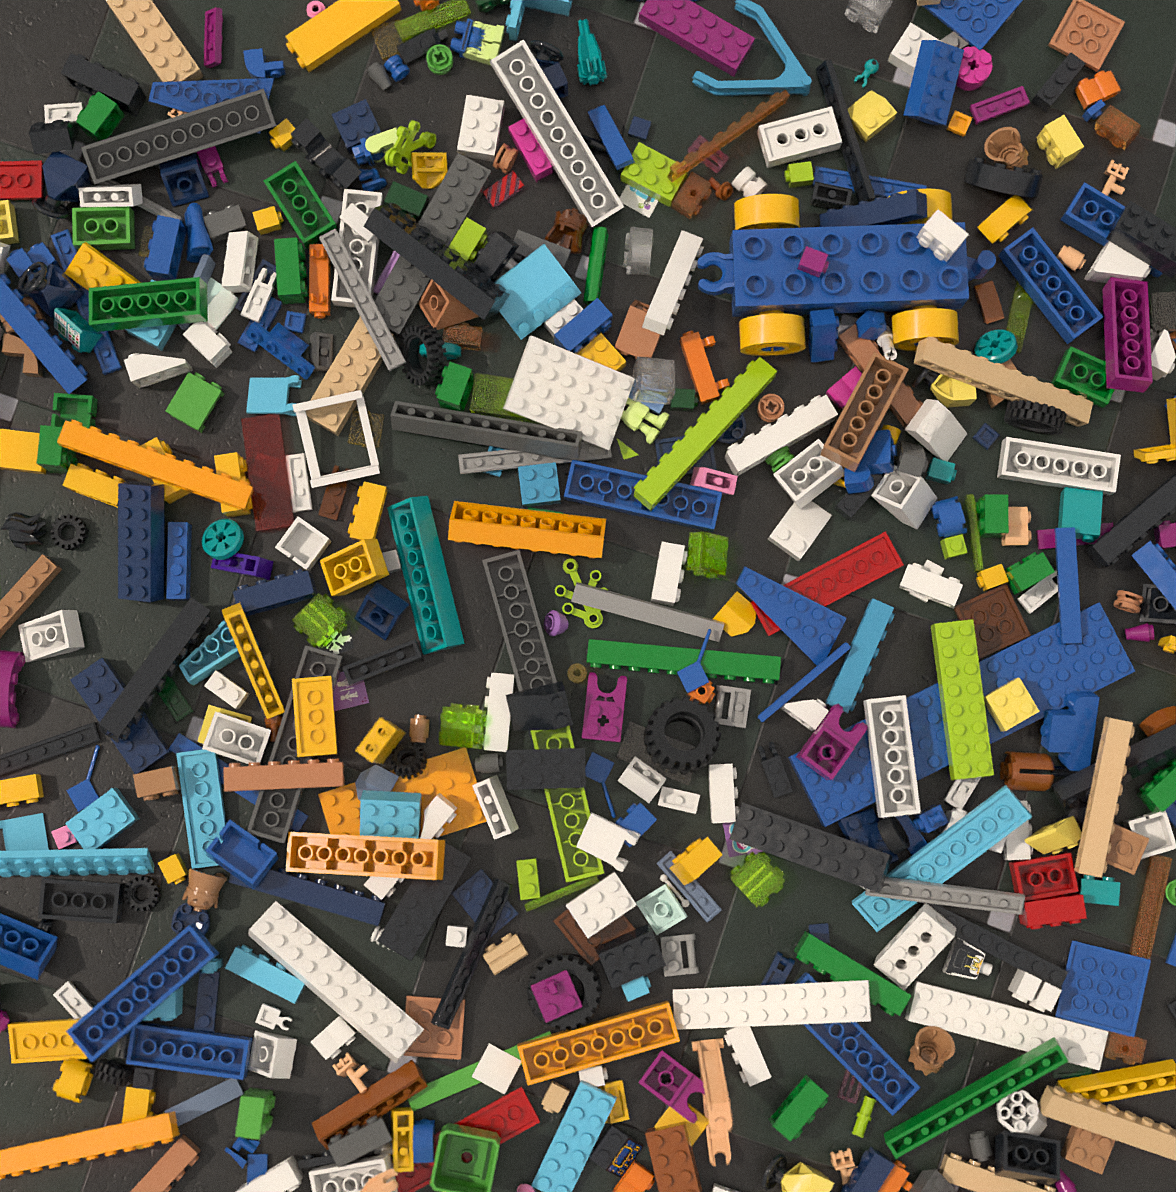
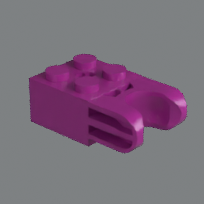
M589 673L582 739L620 743L627 685L626 676L618 678L617 687L613 692L603 693L598 688L596 673ZM602 716H606V719L609 720V723H605L604 727L600 726V723L597 722Z
M838 703L831 707L796 756V758L826 780H833L867 730V725L864 722L856 724L849 732L842 730L839 725V718L843 712V707ZM823 749H827L826 754H828V756L822 755Z
M662 1050L638 1083L689 1122L695 1123L697 1115L689 1108L687 1101L689 1095L693 1092H700L705 1095L703 1081ZM669 1073L672 1081L671 1083L666 1082L664 1084L661 1076L662 1074L667 1075Z

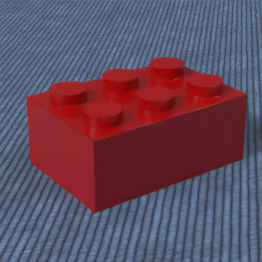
M1069 852L1009 862L1014 892L1024 894L1025 901L1079 892L1072 856Z
M1078 893L1024 901L1022 915H1019L1020 924L1026 925V928L1031 929L1043 928L1042 924L1060 926L1063 921L1065 923L1069 922V924L1081 923V919L1087 918L1083 894Z

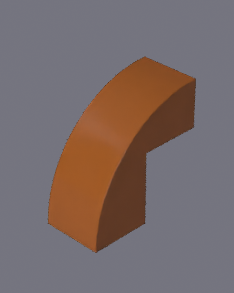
M1176 706L1154 712L1139 726L1150 737L1176 724Z

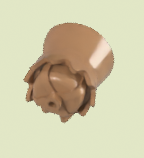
M1000 128L987 138L984 150L986 155L994 162L1006 164V168L1014 169V166L1023 167V165H1028L1027 156L1029 153L1020 143V134L1016 128Z
M189 869V885L182 900H186L188 897V905L194 907V910L201 912L202 909L207 910L211 908L213 904L214 908H217L219 891L225 884L228 876L222 873H217L213 876Z
M936 1026L922 1028L917 1033L915 1044L910 1049L909 1062H913L915 1069L922 1070L925 1076L932 1072L937 1073L943 1068L944 1061L950 1059L955 1052L952 1037L944 1029Z

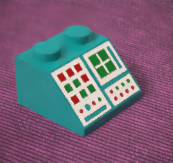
M55 308L54 328L59 332L58 335L72 343L74 350L80 353L82 351L90 353L103 334L93 329L89 322L77 311Z

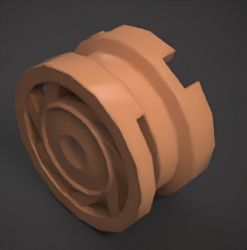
M504 143L495 157L493 167L496 169L500 168L503 173L507 174V171L511 170L517 158L518 150L515 148L511 149L509 145Z
M776 394L764 395L757 406L759 417L766 422L777 421L784 412V402Z
M1118 590L1116 594L1117 600L1113 604L1114 607L1131 613H1140V604L1143 603L1144 598L1132 592Z

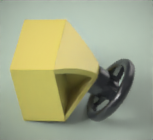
M927 368L912 383V387L916 388L922 380L925 381L937 399L946 407L970 406L977 399L976 387L943 374L939 375L937 372Z
M778 1154L770 1161L762 1177V1187L764 1190H770L778 1183L782 1186V1192H830L834 1185L822 1172L802 1162L787 1171L785 1169L787 1159L784 1154Z

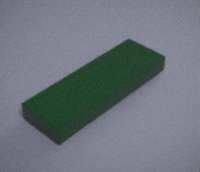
M167 677L165 687L158 694L175 720L179 722L194 712V710L172 677Z

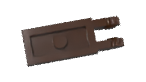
M335 465L333 467L332 474L339 472V466ZM348 480L327 485L319 516L335 521L338 520L348 488Z

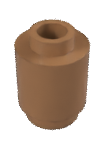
M415 715L414 718L410 719L409 737H411L412 742L426 743V738L429 736L430 720L426 719L425 715Z

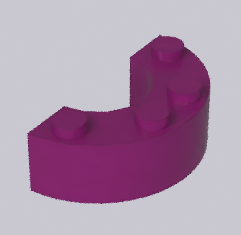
M0 650V727L16 728V724L19 723V713H17V708L15 707L16 693L14 692V687L18 682V673L25 665V655H23V652Z

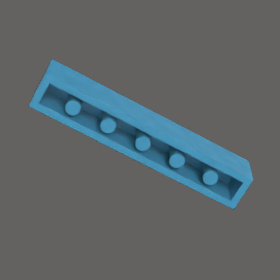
M876 599L870 600L850 645L851 648L845 656L825 702L827 706L832 707L838 703L843 707L842 713L847 714L849 711H853L857 702L854 698L857 693H861L864 686L862 680L864 676L869 675L872 668L869 665L871 659H875L879 652V648H877L878 643L883 641L887 634L885 627L887 623L891 624L895 613H892L894 607Z

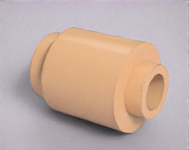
M1064 245L1057 255V259L1060 260L1061 264L1073 271L1077 268L1080 270L1086 261L1083 258L1085 254L1071 246L1067 247Z

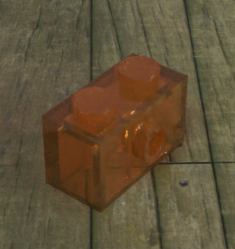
M1109 105L1096 121L1094 130L1101 137L1111 140L1114 146L1126 150L1139 134L1141 125L1112 105Z
M692 171L674 198L671 208L688 219H691L693 215L697 216L702 208L700 205L702 200H707L712 192L710 190L711 183Z
M461 322L458 325L444 328L443 341L445 343L457 344L462 349L481 351L482 327H474L468 323Z
M1108 1031L1104 1057L1116 1060V1057L1123 1058L1124 1063L1135 1065V1062L1142 1064L1147 1040Z

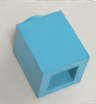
M641 976L621 986L629 1002L650 993L648 988L651 987L647 976Z

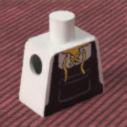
M954 937L942 972L977 979L979 972L989 976L992 964L983 961L985 953L962 939Z

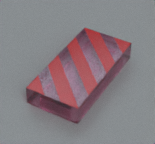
M512 171L483 191V195L491 206L496 208L524 188V185L515 172Z

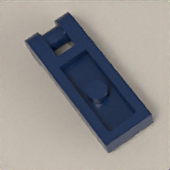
M777 951L760 986L783 985L795 960L792 958L788 959L783 956V953ZM779 963L785 966L783 971L777 968Z

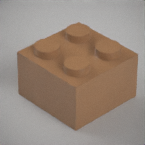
M175 766L133 775L137 798H143L144 801L159 799L160 794H163V797L177 795L178 790H181L179 770Z
M1071 1125L1060 1155L1066 1160L1102 1175L1115 1140Z

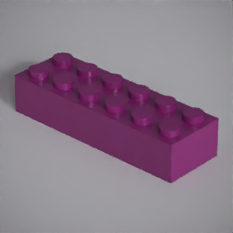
M647 0L639 12L638 21L733 77L737 74L754 45V37L690 0Z
M1110 277L1103 287L1107 388L1144 393L1153 382L1148 282Z

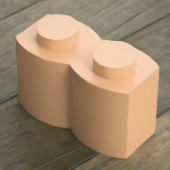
M1008 507L1009 533L1001 537L1002 546H1027L1028 542L1031 541V531L1028 530L1031 512L1028 511L1027 507Z

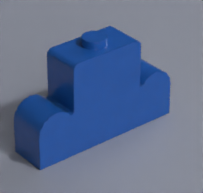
M879 430L876 432L855 472L844 467V484L848 494L866 492L872 489L874 485L872 474L894 471V456H897L896 444L894 445L890 430Z
M1092 691L1071 692L1066 698V705L1069 709H1047L1045 711L1044 723L1041 726V745L1049 752H1059V761L1071 771H1080L1090 766L1099 705V696Z

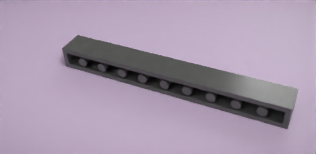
M395 401L390 415L392 430L577 461L582 449V431L563 428L555 429L545 425Z

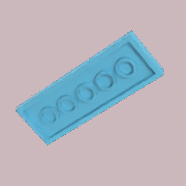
M205 749L176 753L192 869L216 866L218 864L207 857L205 850L216 837L220 839L219 833L226 825L217 753Z
M583 1080L580 1081L531 1184L532 1187L542 1192L573 1191L617 1099L616 1096Z

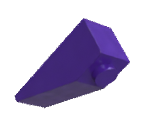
M236 553L224 560L213 558L211 568L270 580L274 562L257 556Z

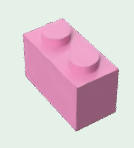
M694 467L690 485L719 491L726 495H734L738 476L705 467Z

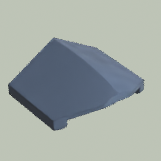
M378 765L364 770L360 773L355 783L358 800L361 799L363 790L392 792L399 776Z

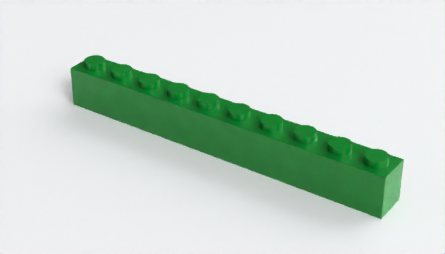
M589 639L587 664H590L592 668H602V665H609V669L621 670V667H629L628 671L640 672V668L648 669V673H659V670H664L669 675H678V671L697 662L701 649ZM705 650L700 664L707 678L717 679L718 675L724 676L725 680H736V677L744 678L743 681L755 682V679H761L763 683L774 684V681L779 680L781 657Z
M1053 1037L884 1133L885 1142L897 1159L1068 1062V1059L1056 1038Z

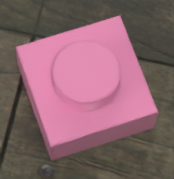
M67 825L51 832L59 850L78 842Z

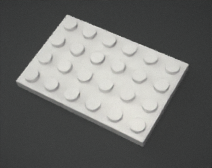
M529 336L503 409L555 429L563 428L582 431L583 441L609 450L635 378L534 336Z

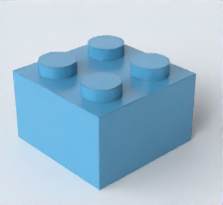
M556 462L518 467L523 508L561 503Z

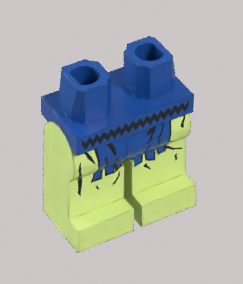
M467 19V22H456L454 31L457 34L463 35L462 40L452 38L450 50L460 53L462 58L466 57L470 60L491 65L490 61L499 55L504 36V26H492L471 19Z
M393 128L376 134L367 140L365 138L360 139L361 144L352 147L358 165L368 162L371 167L375 165V162L383 161L387 150L394 147L398 139L397 129Z

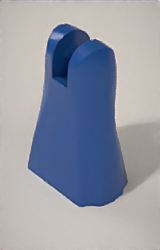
M191 203L184 214L188 234L186 260L199 263L203 254L210 256L213 246L204 224L201 206L197 203Z

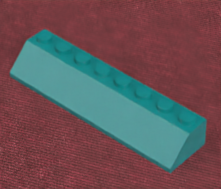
M428 496L410 497L387 507L423 655L464 644Z

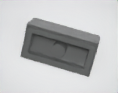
M314 332L310 334L309 363L315 366L313 372H327L332 365L333 334Z

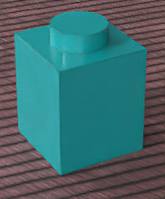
M933 457L930 460L925 479L948 485L951 480L954 481L957 473V470L954 469L955 464Z

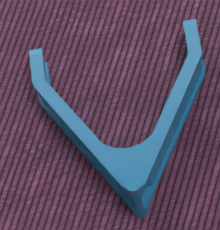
M736 0L735 9L757 21L784 62L785 71L774 80L717 81L702 72L696 71L692 77L694 78L693 84L716 96L808 95L811 87V77L806 74L764 9L750 0Z

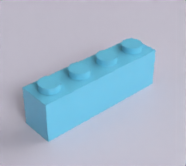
M246 945L235 947L225 969L294 1004L298 1001L305 987L302 981L279 962L276 964L270 962L268 956L261 953L258 956L252 953L253 949Z

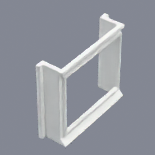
M361 390L293 404L310 471L312 488L380 473L365 400ZM356 400L371 465L321 476L306 410Z

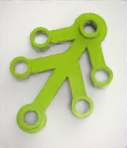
M414 120L409 123L408 128L400 126L397 129L398 139L394 147H391L385 153L386 164L391 167L396 166V171L403 175L407 173L408 166L412 167V151L422 146L433 148L436 143V135L431 132H423L420 135V139L412 142L416 133L420 130V123ZM402 156L408 160V164L401 161Z
M574 559L565 560L563 563L564 572L570 574L574 585H576V582L582 583L577 573V561ZM573 563L574 568L571 570L568 569L567 564ZM593 570L590 573L588 585L596 587L597 582L601 579L600 571ZM598 573L599 578L593 579L592 574ZM558 585L555 588L556 596L572 599L573 592L567 590L563 585ZM563 588L564 593L561 595L558 594L557 589ZM571 603L563 605L562 611L565 614H572L584 619L585 625L589 628H597L602 624L603 616L600 613V609L583 605L585 611L574 608ZM566 605H570L572 607V610L570 612H566L564 610V607ZM591 615H595L597 617V620L595 622L590 621L589 618Z

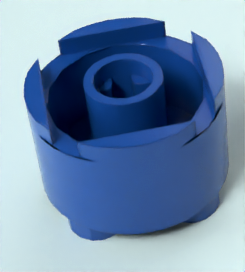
M957 496L934 502L931 508L933 518H938L939 524L936 526L938 535L944 539L967 533V528L963 529V523L966 522L960 502L956 503L958 501Z

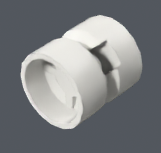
M749 166L743 169L732 182V185L738 191L744 192V197L760 195L768 185L760 177L756 178V173Z

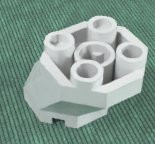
M1023 1089L1013 1092L996 1103L998 1121L1011 1132L1039 1137L1047 1127L1046 1116L1042 1115L1037 1106L1038 1102Z

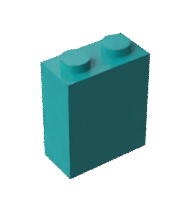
M1064 487L1060 493L1058 528L1075 527L1076 539H1082L1083 542L1096 541L1100 536L1103 492Z

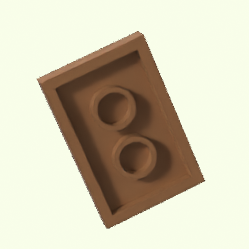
M1115 824L1114 833L1110 834L1109 839L1111 849L1109 854H1106L1105 861L1107 864L1134 875L1149 838Z

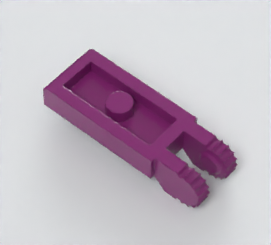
M212 146L197 151L212 186H217L213 173L218 171L221 180L224 183L228 182L216 147Z

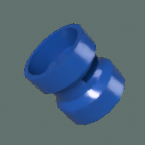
M398 54L389 58L384 64L385 69L392 73V78L396 82L402 80L410 72V69L402 63V59Z

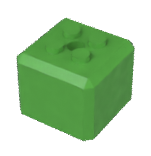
M447 1123L443 1126L430 1182L433 1190L439 1192H490L501 1140L498 1133ZM464 1152L472 1154L473 1159L470 1162L462 1160L461 1155Z

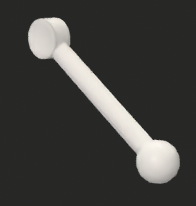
M662 874L660 880L667 883L669 888L680 899L683 907H688L689 901L684 899L668 881L667 875Z

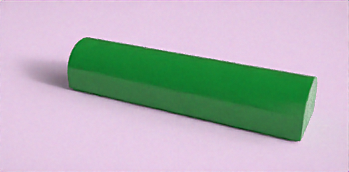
M594 227L592 232L583 303L588 305L596 298L600 300L609 235L606 227Z

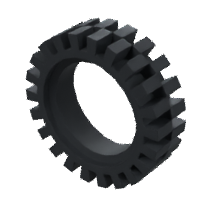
M417 325L406 328V332L402 334L404 338H400V342L403 345H399V350H402V355L406 361L402 365L404 366L402 369L403 373H407L405 377L410 379V383L419 386L437 383V381L441 380L442 369L446 366L443 361H447V357L443 356L446 348H442L444 341L440 340L441 334L437 333L438 330L431 325ZM420 338L427 352L425 372L418 359Z
M1013 400L1007 404L1004 421L1014 428L1027 430V432L1033 431L1037 434L1058 435L1064 430L1067 414L1059 408L1048 406V404L1042 405L1039 404L1040 402L1032 403L1031 401Z

